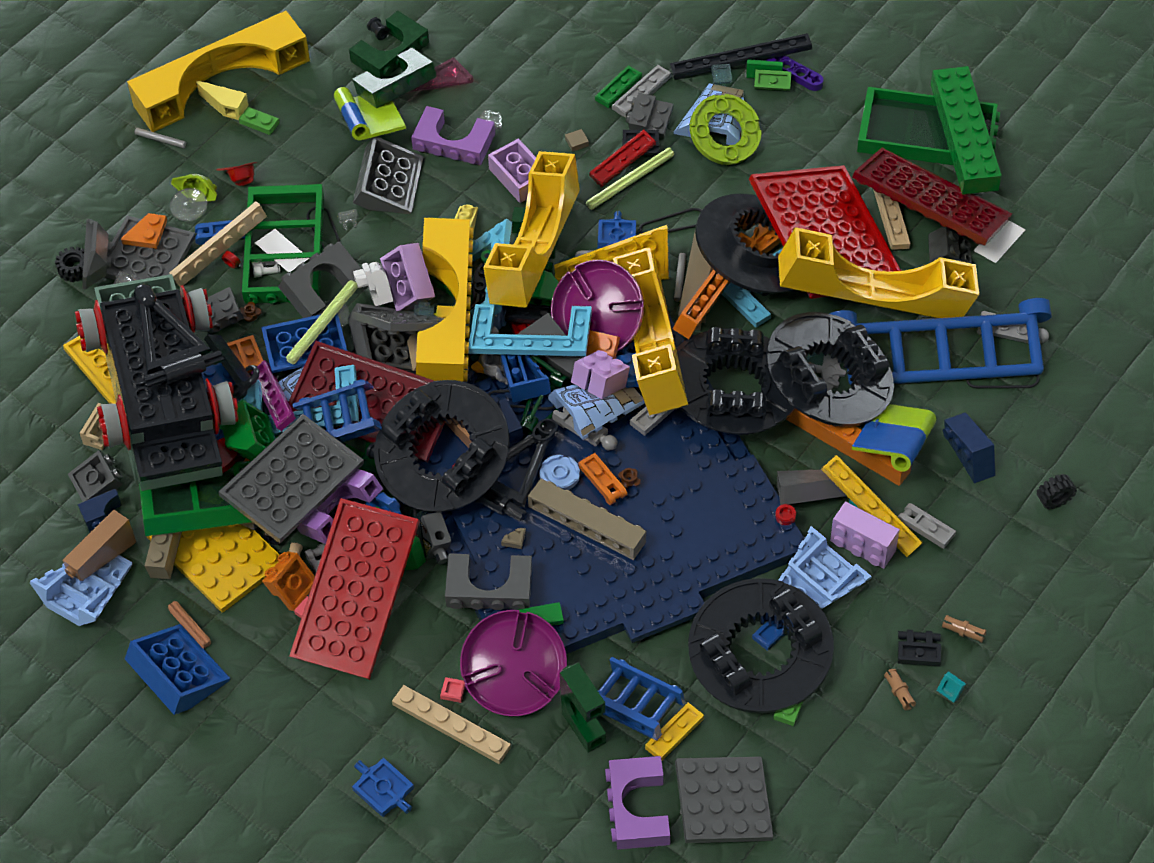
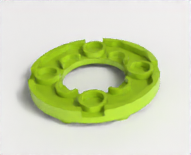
M730 94L707 97L695 108L690 119V135L698 151L709 160L723 165L738 164L748 159L760 143L761 130L758 122L759 118L754 109L743 99ZM728 114L734 117L741 127L742 136L739 142L729 146L716 143L710 136L708 127L713 116Z

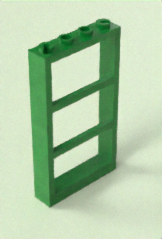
M322 184L248 187L247 208L254 202L259 204L316 202L315 220L261 221L253 228L315 227L314 252L251 254L252 229L245 234L242 282L244 304L254 302L255 304L291 303L278 287L249 288L250 262L310 258L315 253L319 255L322 253L323 186ZM321 271L313 272V284L311 287L319 297Z

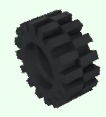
M70 247V250L65 248L64 253L60 251L59 256H56V268L60 277L64 278V281L69 279L70 282H74V279H76L78 282L80 281L79 278L83 279V248L81 250L80 247H76V250L74 247ZM72 262H80L77 266L67 267Z
M1061 474L1060 476L1055 475V478H1049V481H1044V485L1039 486L1040 489H1037L1036 494L1045 509L1049 510L1050 508L1055 509L1056 506L1059 508L1062 504H1067L1066 501H1071L1072 497L1076 495L1077 490L1067 474Z

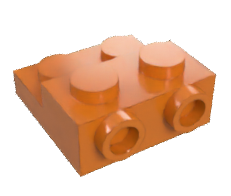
M287 551L278 556V563L274 567H270L265 571L264 575L266 577L262 582L274 596H278L290 611H294L310 593L315 575L298 553Z

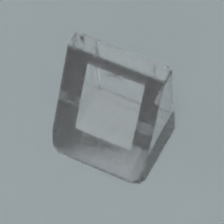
M485 109L480 115V119L493 121L495 123V130L502 128L501 114Z

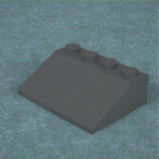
M377 136L372 137L365 147L353 203L368 210L411 214L423 156Z
M357 303L352 311H396V309ZM352 312L350 313L348 321L355 354L401 370L413 371L407 343L411 334H406L405 331H400V334H388V331H379L378 328H370L368 325L358 324L359 321L351 319Z

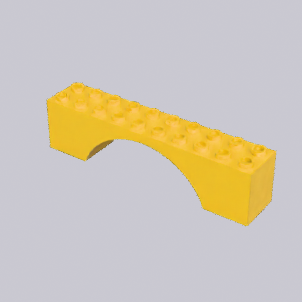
M281 12L127 81L133 106L151 132H155L184 119L185 105L192 92L197 88V81L204 82L218 73L237 68H259L278 75L283 74L310 61L307 39L288 12Z
M539 151L529 172L526 209L518 237L513 245L495 243L483 267L490 304L527 308L580 191L575 154Z
M424 218L423 259L428 269V274L443 282L456 300L452 311L441 322L417 334L416 375L434 381L456 380L467 382L468 370L464 369H468V355L465 354L469 352V340L465 339H469L470 326L466 325L470 324V311L466 310H470L471 297L467 295H471V282L468 281L472 279V268H468L472 267V254L469 253L473 252V240H469L473 239V227H470V219Z
M796 227L778 256L780 287L936 318L964 317L979 296L975 264L940 257L927 265L905 271L885 272L870 270L857 266L841 256L833 244L832 235Z
M648 247L614 257V263L625 268L636 279L644 299V316L640 329L633 339L636 354H633L632 358L637 382L649 416L688 405L662 282L651 249Z

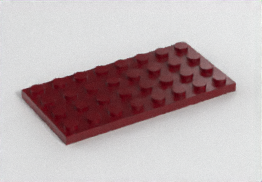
M884 148L878 150L856 169L852 176L858 183L873 188L877 193L889 196L891 200L906 205L907 208L922 213L926 218L938 221L942 226L949 227L959 235L967 236L980 245L985 246L1012 216V213L973 193L962 194L959 186Z
M315 341L288 403L293 412L299 411L293 408V403L299 402L301 398H312L336 390L335 368L354 365L356 367L357 380L363 379L373 385L374 389L365 391L370 417L382 424L388 412L400 399L414 389L429 384V382H434V380ZM358 400L359 422H360L361 419H362V414H361L360 404H359V400ZM337 401L329 403V406L337 405ZM445 421L443 425L436 423L435 428L429 427L428 433H422L424 438L418 439L420 446H416L418 453L415 455L418 457V460L428 463ZM343 426L334 427V429H339ZM378 431L358 437V439L373 443L376 441Z

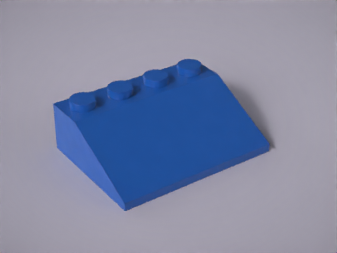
M338 313L293 365L287 362L286 356L320 315L261 327L272 373L303 367L315 341L347 351Z
M181 624L130 641L125 656L128 664L174 715L191 709L230 680L228 675Z

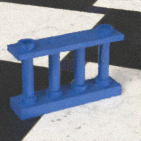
M363 379L356 380L351 385L312 398H301L299 402L293 403V408L299 411L303 410L304 415L312 421L311 409L321 406L325 431L341 443L382 430L381 422L370 417L365 391L374 389L373 385ZM357 394L362 419L360 422L352 423L347 397ZM339 400L344 425L342 428L334 429L329 403Z
M611 657L612 674L598 691L605 701L606 713L604 715L658 741L662 735L659 721L673 702L682 706L685 704L683 691L676 685H669L630 666L622 659L618 660ZM620 676L629 679L630 682L617 699L612 700L606 697ZM638 684L647 688L648 690L634 708L630 709L623 705ZM655 693L666 697L652 717L648 718L641 714Z

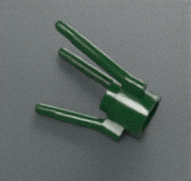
M530 355V357L552 373L549 377L551 391L567 387L569 382L568 376L555 370L536 355Z
M543 395L539 396L529 415L528 412L533 398L527 401L522 420L520 421L523 433L527 435L533 433L534 427L538 424L539 419L535 416V413L543 399ZM553 412L545 419H552Z

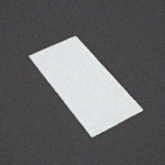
M1008 221L985 246L979 244L974 251L996 263L1025 229Z
M276 229L255 242L267 254L302 253ZM309 258L276 259L275 261L287 272H291Z

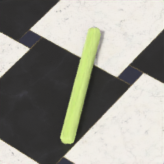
M671 148L660 152L590 198L586 205L590 210H593L672 158L674 152Z
M348 281L286 356L288 363L293 365L300 359L357 290L356 282Z

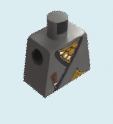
M441 512L422 516L418 525L417 537L420 539L425 559L435 558L438 565L444 564L448 561L446 551L451 544V538Z

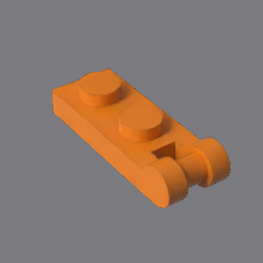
M596 453L578 462L579 468L604 496L609 505L615 503L616 499L624 498L628 495L625 487ZM614 488L616 491L611 493L610 489Z

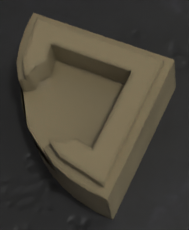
M517 528L515 531L506 534L501 541L502 546L522 549L526 528Z

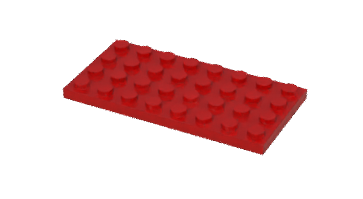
M340 498L289 655L291 658L370 680L418 529L419 519Z

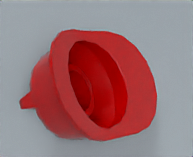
M257 162L216 170H226L232 182L242 186L253 182L255 175L254 164Z

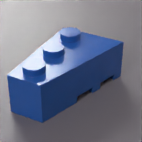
M499 354L512 402L551 393L549 378L546 374L542 373L537 363L532 361L530 355Z

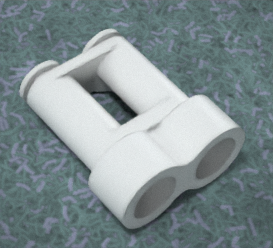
M276 261L251 262L254 278L262 277V275L280 273V266L277 265ZM274 265V267H268V268H267V267H263V266Z

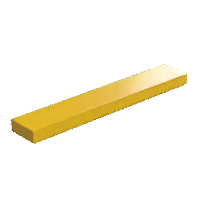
M837 455L823 466L821 470L859 509L900 529L897 548L906 557L922 544L917 536Z

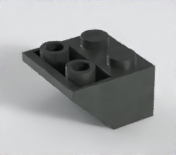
M943 226L928 234L930 263L940 257L972 263L969 240L959 235L955 230Z

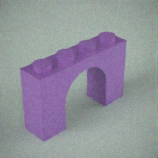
M426 106L411 137L413 149L453 160L481 165L495 136V123L477 118L472 131L467 137L455 141L446 140L439 135L445 122L444 111Z
M358 469L309 515L297 529L301 534L326 544L333 523L332 517L328 514L339 504L340 498L346 500L358 498L370 503L383 488L374 474Z
M661 756L609 760V769H605L606 782L611 784V788L607 789L608 802L613 804V808H609L610 822L614 821L615 828H611L612 842L617 843V850L670 845L668 815L637 817L629 813L622 803L624 797L633 789L663 785Z

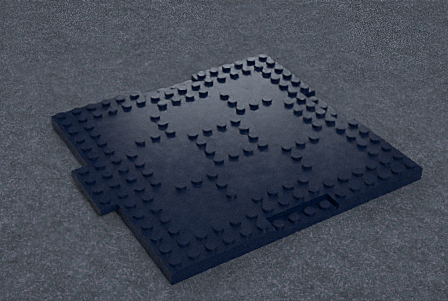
M669 316L677 349L684 342L681 334L673 330L675 324ZM634 340L627 345L631 353H636ZM619 351L616 356L622 355V353ZM549 371L542 372L544 375L546 374L548 378L552 374ZM490 377L472 384L487 394L493 390H509L507 384L500 382L498 379L492 381ZM707 379L706 384H709V390H714L709 380ZM569 380L567 386L575 385ZM640 388L636 389L637 392L642 396ZM510 392L493 393L490 395L497 404L505 398L510 405L526 406L528 401L526 399L512 402ZM549 394L543 395L539 407L553 406L548 399ZM539 396L532 399L531 406H535ZM645 403L620 420L613 423L607 422L602 425L608 429L607 435H612L617 439L618 443L614 450H605L602 442H599L595 447L588 441L582 440L580 436L569 429L558 425V432L547 446L531 491L540 480L539 472L542 463L547 458L555 455H563V457L567 458L569 456L578 463L591 454L596 453L620 483L622 481L618 477L619 472L626 468L636 469L640 485L626 488L628 495L624 498L616 499V502L612 505L606 502L604 496L581 469L579 481L569 490L575 496L587 499L591 504L599 508H605L609 513L621 516L627 522L639 525L646 531V543L635 559L632 560L530 508L528 499L524 508L516 505L527 512L523 521H518L507 514L502 516L477 501L453 511L441 512L451 538V544L446 551L447 556L449 554H469L471 564L469 580L475 587L487 591L498 589L507 582L510 574L511 555L532 556L530 607L560 602L564 624L553 625L552 627L560 636L566 654L624 630L631 643H634L695 618L697 612L704 604L703 598L715 594L730 584L754 578L788 564L798 551L802 540L804 541V537L795 522L790 525H781L777 522L775 514L776 509L780 506L779 496L753 454L750 455L738 434L718 432L702 426L688 417L679 408L671 412L644 436L630 425V420L646 407ZM563 407L558 408L559 412H563ZM512 408L520 422L525 408ZM556 408L552 410L537 409L535 416L541 421ZM529 409L528 415L531 414L533 409ZM444 424L428 463L421 460L417 462L428 473L432 472L434 475L440 473L443 476L444 472L452 468L459 456L466 453L469 448ZM523 433V439H524L525 437L528 436V435L525 434V433ZM519 441L510 444V447H512L513 445H515V444L518 443ZM535 442L506 461L497 481L519 492L538 444ZM614 488L610 489L611 493L616 491ZM425 512V513H426V515H428V514H432V513H434V512ZM517 528H526L522 549L502 546L501 541L506 534L515 531ZM482 608L474 610L479 620L482 621L494 613L514 609L494 610Z

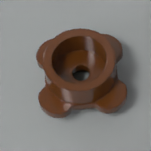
M249 302L244 308H240L244 319L249 322L255 321L261 314V309L257 308L254 302Z
M626 468L619 472L618 477L621 479V484L625 489L629 486L640 485L636 469Z

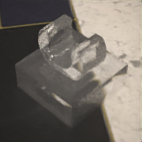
M356 209L338 213L339 223H343L344 230H347L346 224L348 222H352L354 228H357V221L355 219L358 218Z

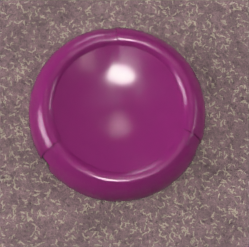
M590 260L578 264L574 267L575 270L573 272L568 271L558 283L552 298L551 317L568 336L572 306H591L590 330L620 337L617 352H619L634 339L642 324L644 299L640 286L625 268L611 261Z
M519 610L497 612L480 621L467 636L460 657L461 675L464 678L465 687L470 695L485 709L503 716H523L538 711L547 705L560 690L559 672L567 666L564 644L556 630L538 615L530 612L522 613Z

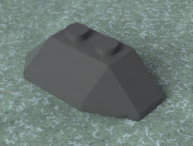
M92 219L86 220L82 289H87L107 275V268H111V257H108V253H112V242H108L109 234L97 221Z

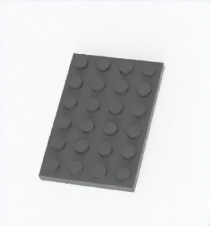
M302 414L219 491V496L277 542L281 543L364 464V460Z

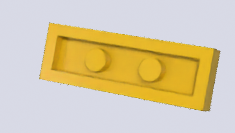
M687 703L661 729L662 735L658 741L651 738L645 744V749L653 756H661V761H663L704 720V715L690 703Z

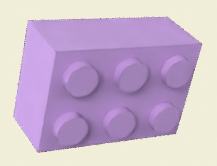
M519 138L488 154L489 170L519 203L527 200L529 172L536 157Z
M419 243L400 245L380 258L387 275L396 311L416 309L435 297L434 288L431 284Z
M844 502L833 518L830 541L838 547L851 551L853 555L868 560L872 565L884 569L896 552L900 529Z

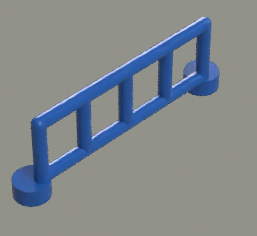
M1032 298L1022 301L1018 305L1019 313L858 323L857 314L853 311L841 310L829 313L849 320L855 326L863 325L868 334H890L894 384L1040 375L1044 371L1038 323L1048 321L1052 317L1050 301L1045 298ZM1026 324L1031 363L997 366L992 326ZM981 327L985 366L951 369L947 329ZM935 330L939 369L905 371L901 332ZM848 374V381L851 385L852 381H850L852 375Z

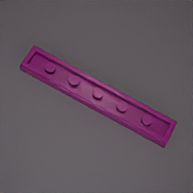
M264 360L257 366L259 369L258 380L261 382L262 398L276 427L282 432L296 417L275 374L271 371L270 364Z

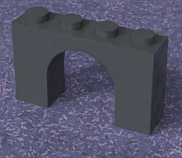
M340 242L334 245L330 243L323 249V253L320 255L315 253L309 258L308 263L302 262L295 268V272L292 274L288 272L281 277L282 282L278 288L303 318L318 315L326 306L311 287L310 274L312 272H329L336 277L343 287L350 280L356 282L353 271L360 270L361 268Z
M449 554L445 590L446 607L453 609L472 608L476 610L482 608L518 610L530 607L532 556L511 555L510 574L507 582L498 589L487 591L475 587L469 580L471 567L469 554Z

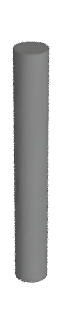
M140 128L135 129V135L181 148L186 147V141Z
M680 253L678 257L674 301L680 302L682 298L686 262L685 253Z

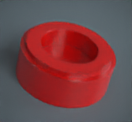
M225 251L222 255L224 263L231 268H237L241 263L239 258L230 251Z
M788 504L780 505L776 509L775 518L781 525H790L796 519V510Z

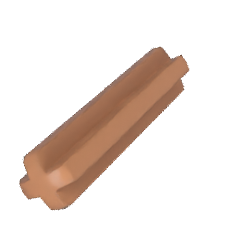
M173 601L168 605L171 614L202 648L205 649L211 644L210 638L177 601Z

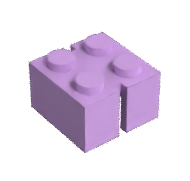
M598 350L575 361L571 383L585 390L588 387L589 377L591 376L588 392L603 399L626 387L630 366L624 364L619 359H613L606 352Z

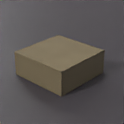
M582 129L565 134V140L572 152L589 146V141Z

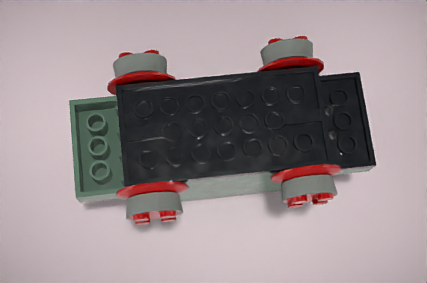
M172 274L94 287L96 299L94 309H78L75 312L76 322L79 323L76 324L78 336H80L82 351L89 352L101 347L105 353L116 404H100L97 407L104 447L111 448L124 443L128 450L136 486L140 484L141 491L222 476V460L215 434L219 433L220 425H233L235 422H238L236 411L238 410L236 398L232 396L234 394L232 382L228 383L225 381L212 386L207 378L204 385L202 373L170 384L163 382L149 388L146 387L143 377L150 374L147 373L140 309L134 300L136 286L148 284L153 289L157 299L192 332L208 331L210 328H213L211 319L212 309L211 305L207 304L208 295L206 289L199 288L187 292L184 286L181 285L180 291L179 289L176 290ZM156 310L150 312L156 359L193 347Z

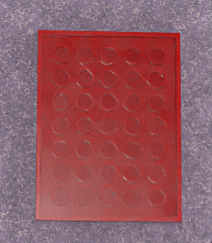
M844 165L751 174L749 181L783 247L795 227L832 235L833 244L839 254L857 266L875 271H901ZM807 292L810 299L829 297L825 295Z

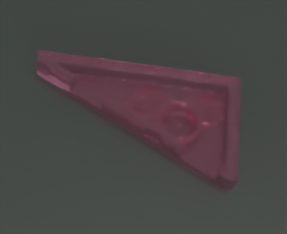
M453 57L434 67L437 74L436 78L409 92L469 84L473 82V76Z

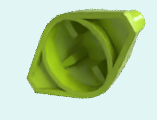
M189 174L172 178L171 184L192 201H215L217 198V193L215 192L217 186L203 175Z

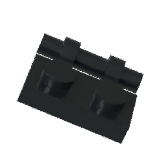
M911 629L898 631V639L906 640L898 641V664L941 665V644L933 643V641H941L940 633H933L932 631L913 632ZM913 640L925 641V643L913 642Z

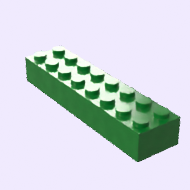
M969 67L933 70L931 89L961 193L971 194L998 191L1001 172Z

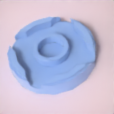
M555 455L544 460L539 474L540 479L551 481L563 490H570L579 481L580 469L578 463L573 458Z

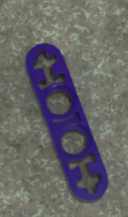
M787 56L764 60L783 62V65H790V68H783L782 71L791 72V80L809 90L819 91L823 87V77L820 74ZM802 72V73H804L805 75H804V76H798V75H796V73Z

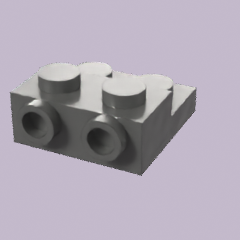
M638 93L637 97L632 99L631 107L633 110L628 112L626 118L629 130H659V137L664 138L674 105L656 100V96Z
M230 287L208 297L207 304L211 305L213 328L207 331L209 334L218 332L244 319Z
M100 450L68 473L83 502L113 489H118L123 485L120 480L123 478V475L117 468L114 469L113 467L114 459L109 454L105 455Z

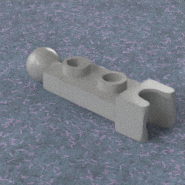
M982 311V312H981V316H982V315H996L995 313H991V312H987V311ZM1026 324L992 326L993 336L1028 343ZM978 327V334H981V327ZM1039 328L1040 343L1046 342L1049 338V333L1044 328Z
M563 407V412L554 410L553 420L560 427L567 428L578 435L574 430L573 417L565 407ZM604 426L598 432H590L588 438L584 439L595 447L599 442H602L603 448L608 451L614 450L618 443L614 436L607 435L608 429Z

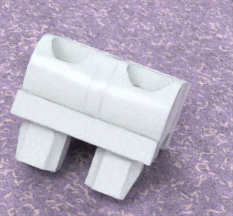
M372 262L369 265L364 263L362 264L363 269L353 271L358 288L369 287L375 306L393 302L387 275L380 263Z

